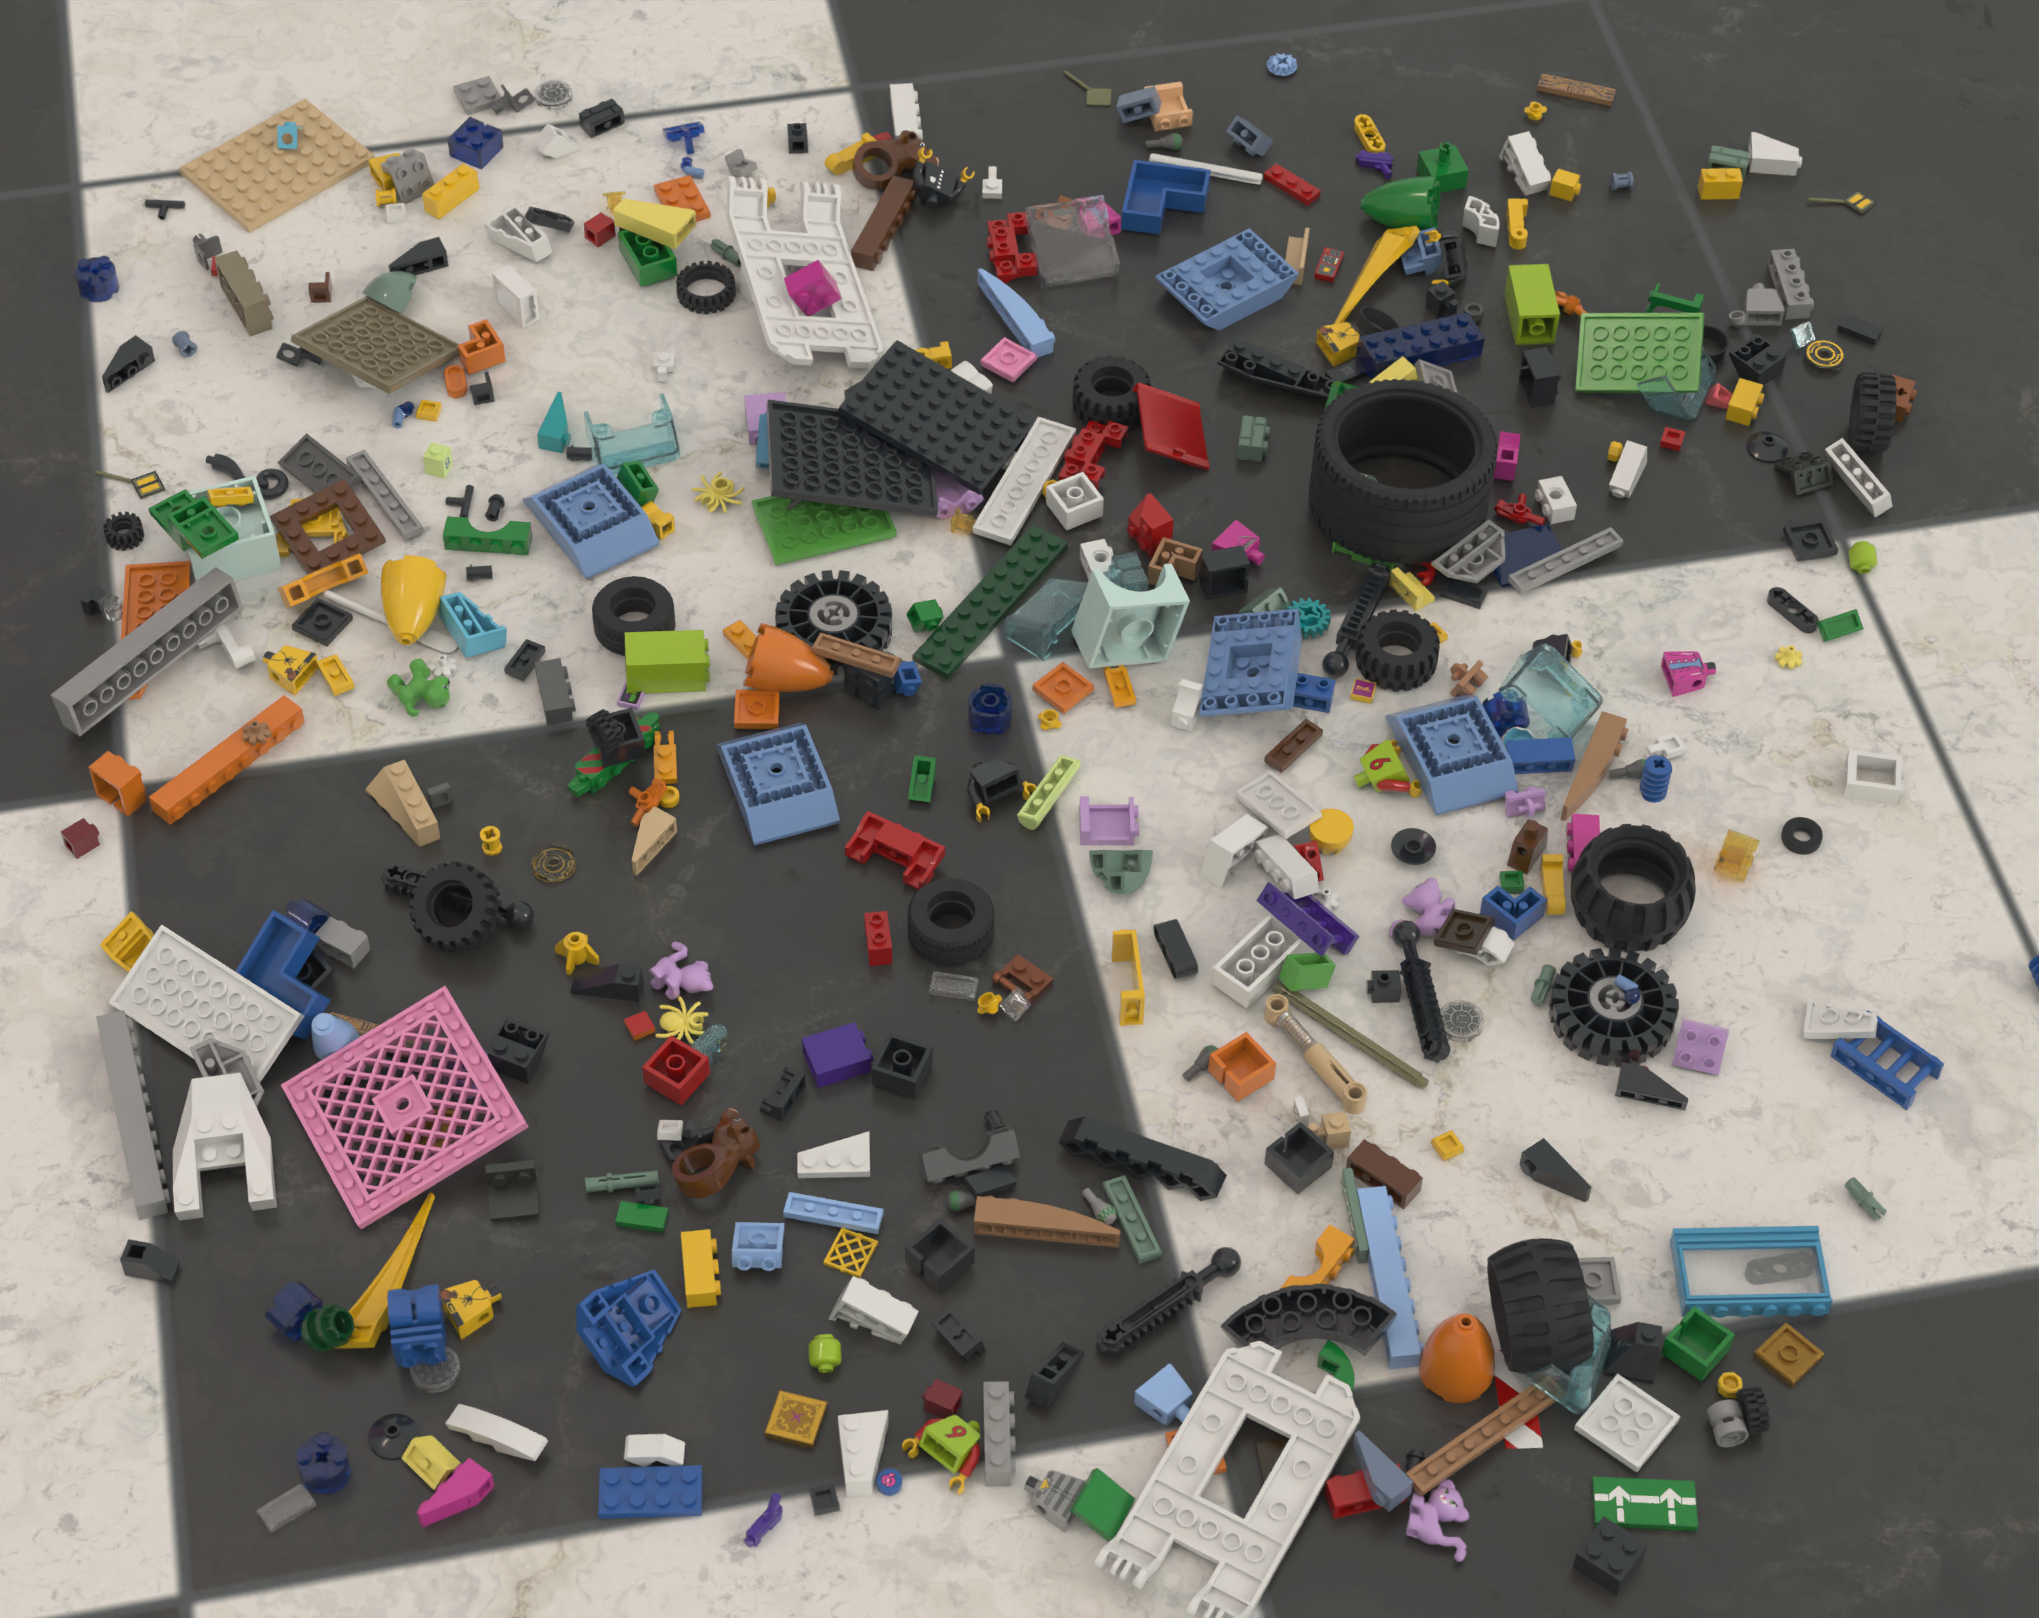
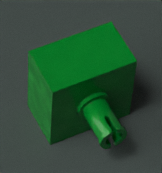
M1444 142V147L1443 143H1441L1437 149L1419 152L1417 162L1419 175L1437 176L1436 181H1439L1440 193L1467 187L1469 169L1455 145Z

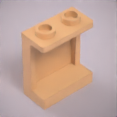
M1182 82L1154 85L1161 99L1159 113L1149 116L1154 130L1161 131L1192 126L1193 112L1192 109L1187 108L1183 98Z

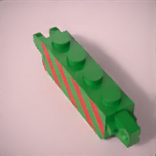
M655 712L648 713L642 719L636 717L644 738L645 749L651 747L654 742L655 732L660 730L658 723L659 714ZM593 748L575 764L576 776L568 784V791L576 797L583 795L587 791L594 794L597 790L603 788L611 778L618 775L626 765L635 760L603 768L596 748Z

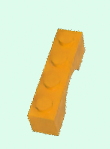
M359 553L277 587L285 607H292L321 592L352 581L369 572Z
M1329 1224L1316 1241L1315 1255L1321 1263L1319 1270L1303 1277L1290 1275L1281 1288L1293 1285L1328 1284L1332 1278L1335 1280L1342 1270L1341 1266L1345 1261L1349 1262L1355 1253L1353 1249L1354 1238Z

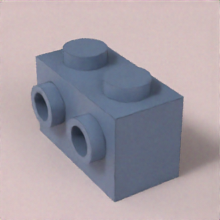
M1152 86L1120 95L1117 109L1123 123L1158 114L1161 99L1156 87Z
M1237 115L1226 130L1233 137L1232 140L1240 146L1243 144L1246 147L1245 150L1253 156L1258 154L1263 157L1273 142L1271 138L1257 127Z

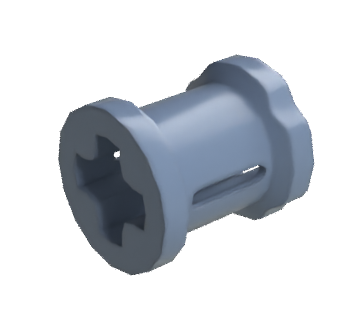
M1631 171L1627 172V174L1611 173L1610 185L1612 190L1628 187V189L1633 188L1634 179Z
M179 331L172 337V343L179 348V353L182 356L190 357L197 351V345L190 340V335L186 331Z

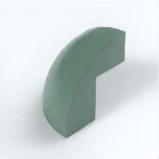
M403 271L387 272L374 278L362 293L403 314L411 298V291L417 277L414 274Z
M1089 850L1090 863L1095 876L1100 877L1106 884L1104 887L1111 892L1117 894L1133 893L1143 885L1149 874L1153 850Z

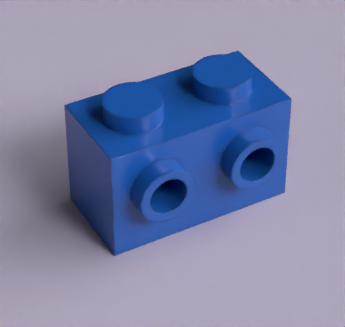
M1298 673L1293 707L1330 713L1336 680Z

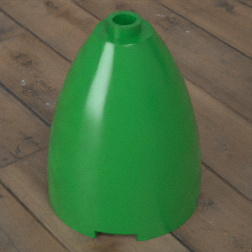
M1437 176L1405 178L1377 187L1367 193L1365 198L1361 199V210H1364V213L1373 220L1392 229L1417 226L1420 231L1434 227L1437 230L1438 220H1435V218L1438 217V208H1440L1439 181H1436Z

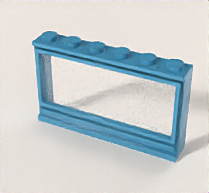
M1819 1226L1673 1228L1670 1247L1682 1317L1693 1306L1708 1316L1716 1318L1726 1316L1749 1317L1755 1315H1763L1765 1317L1775 1315L1798 1316L1807 1314L1821 1316L1829 1313L1833 1300L1828 1285L1819 1237Z

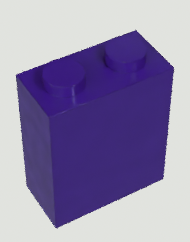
M855 1022L802 1038V1052L817 1088L871 1072V1062L874 1061L873 1054L870 1048L866 1049L864 1033L862 1030H858Z

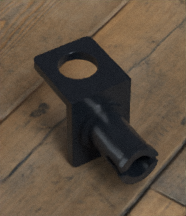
M282 343L276 355L277 359L294 366H298L303 358L318 365L323 360L301 347L296 348L287 343ZM290 350L294 353V356L286 357L283 351Z
M688 1120L681 1141H664L661 1147L668 1160L674 1162L680 1154L672 1153L670 1151L671 1146H678L682 1151H685L692 1146L712 1142L715 1127L712 1126L698 1130L694 1121Z

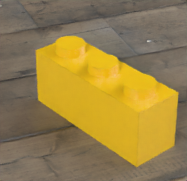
M462 163L422 193L425 212L439 220L478 191L480 188L477 171Z
M710 1229L681 1232L687 1308L717 1305L716 1295H721L720 1280L715 1281L714 1274H719L718 1259L713 1260L712 1255L717 1253L716 1238L711 1239Z

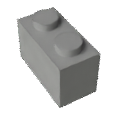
M330 917L316 932V935L320 937L317 945L326 955L353 969L370 951L368 936L361 930L349 927L344 921H338Z

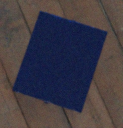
M1546 524L1506 533L1504 537L1505 562L1493 570L1501 587L1510 586L1511 584L1508 582L1510 574L1563 550L1550 525Z

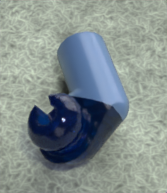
M690 157L682 158L680 167L687 176L691 175V177L703 179L705 170L693 167Z
M406 401L394 409L393 427L401 428L403 426V419L413 413L415 407L412 402Z
M1619 974L1614 981V985L1624 990L1625 999L1628 1003H1637L1640 999L1639 986Z

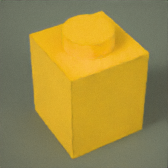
M1558 169L1552 179L1549 195L1572 201L1574 196L1578 195L1581 190L1582 184L1579 183L1580 175Z

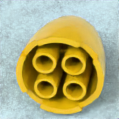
M404 555V559L395 561L390 559L382 567L381 601L383 612L390 631L402 645L415 643L427 631L439 610L440 597L444 595L447 579L446 572L439 569L435 561L425 557Z

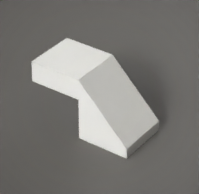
M666 1434L628 1435L625 1442L624 1460L642 1467H647L656 1460L670 1466H682L685 1442Z

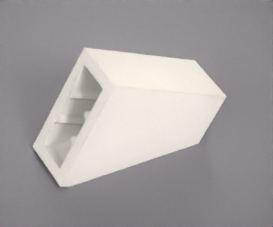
M1751 132L1748 151L1750 152L1749 172L1796 176L1797 168H1801L1802 157L1799 156L1798 148L1756 132Z
M1627 440L1609 484V491L1614 496L1630 498L1647 464L1646 446Z

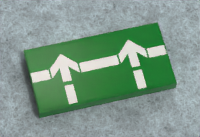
M1592 1477L1594 1527L1597 1526L1604 1516L1621 1528L1697 1531L1698 1518L1695 1481Z

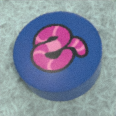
M894 1469L881 1471L877 1476L879 1492L887 1496L897 1494L902 1488L901 1474Z

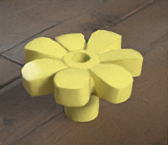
M1791 645L1787 649L1782 646L1778 650L1779 653L1775 654V660L1779 661L1778 665L1782 668L1787 665L1789 669H1794L1795 666L1800 667L1802 664V652H1795L1796 648Z

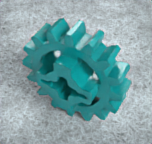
M1300 598L1299 603L1292 601V606H1287L1286 610H1299L1301 634L1304 639H1307L1308 635H1311L1314 639L1316 634L1322 636L1323 631H1328L1331 622L1330 610H1326V604L1319 605L1318 599L1315 602H1311V598H1308L1307 601Z

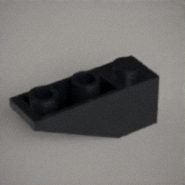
M137 335L120 345L102 376L105 391L107 393L111 392L155 362L152 346Z

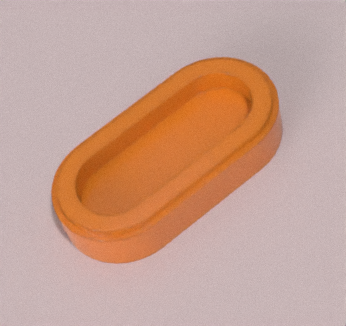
M460 365L446 367L444 378L447 394L452 398L465 396L467 394V384L463 367Z

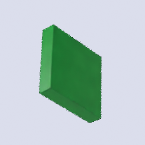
M1095 1468L1091 1471L1070 1511L1105 1540L1111 1541L1118 1532L1135 1498L1100 1469Z

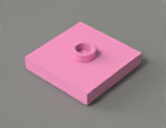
M1004 337L980 360V365L1014 382L1037 360V354Z

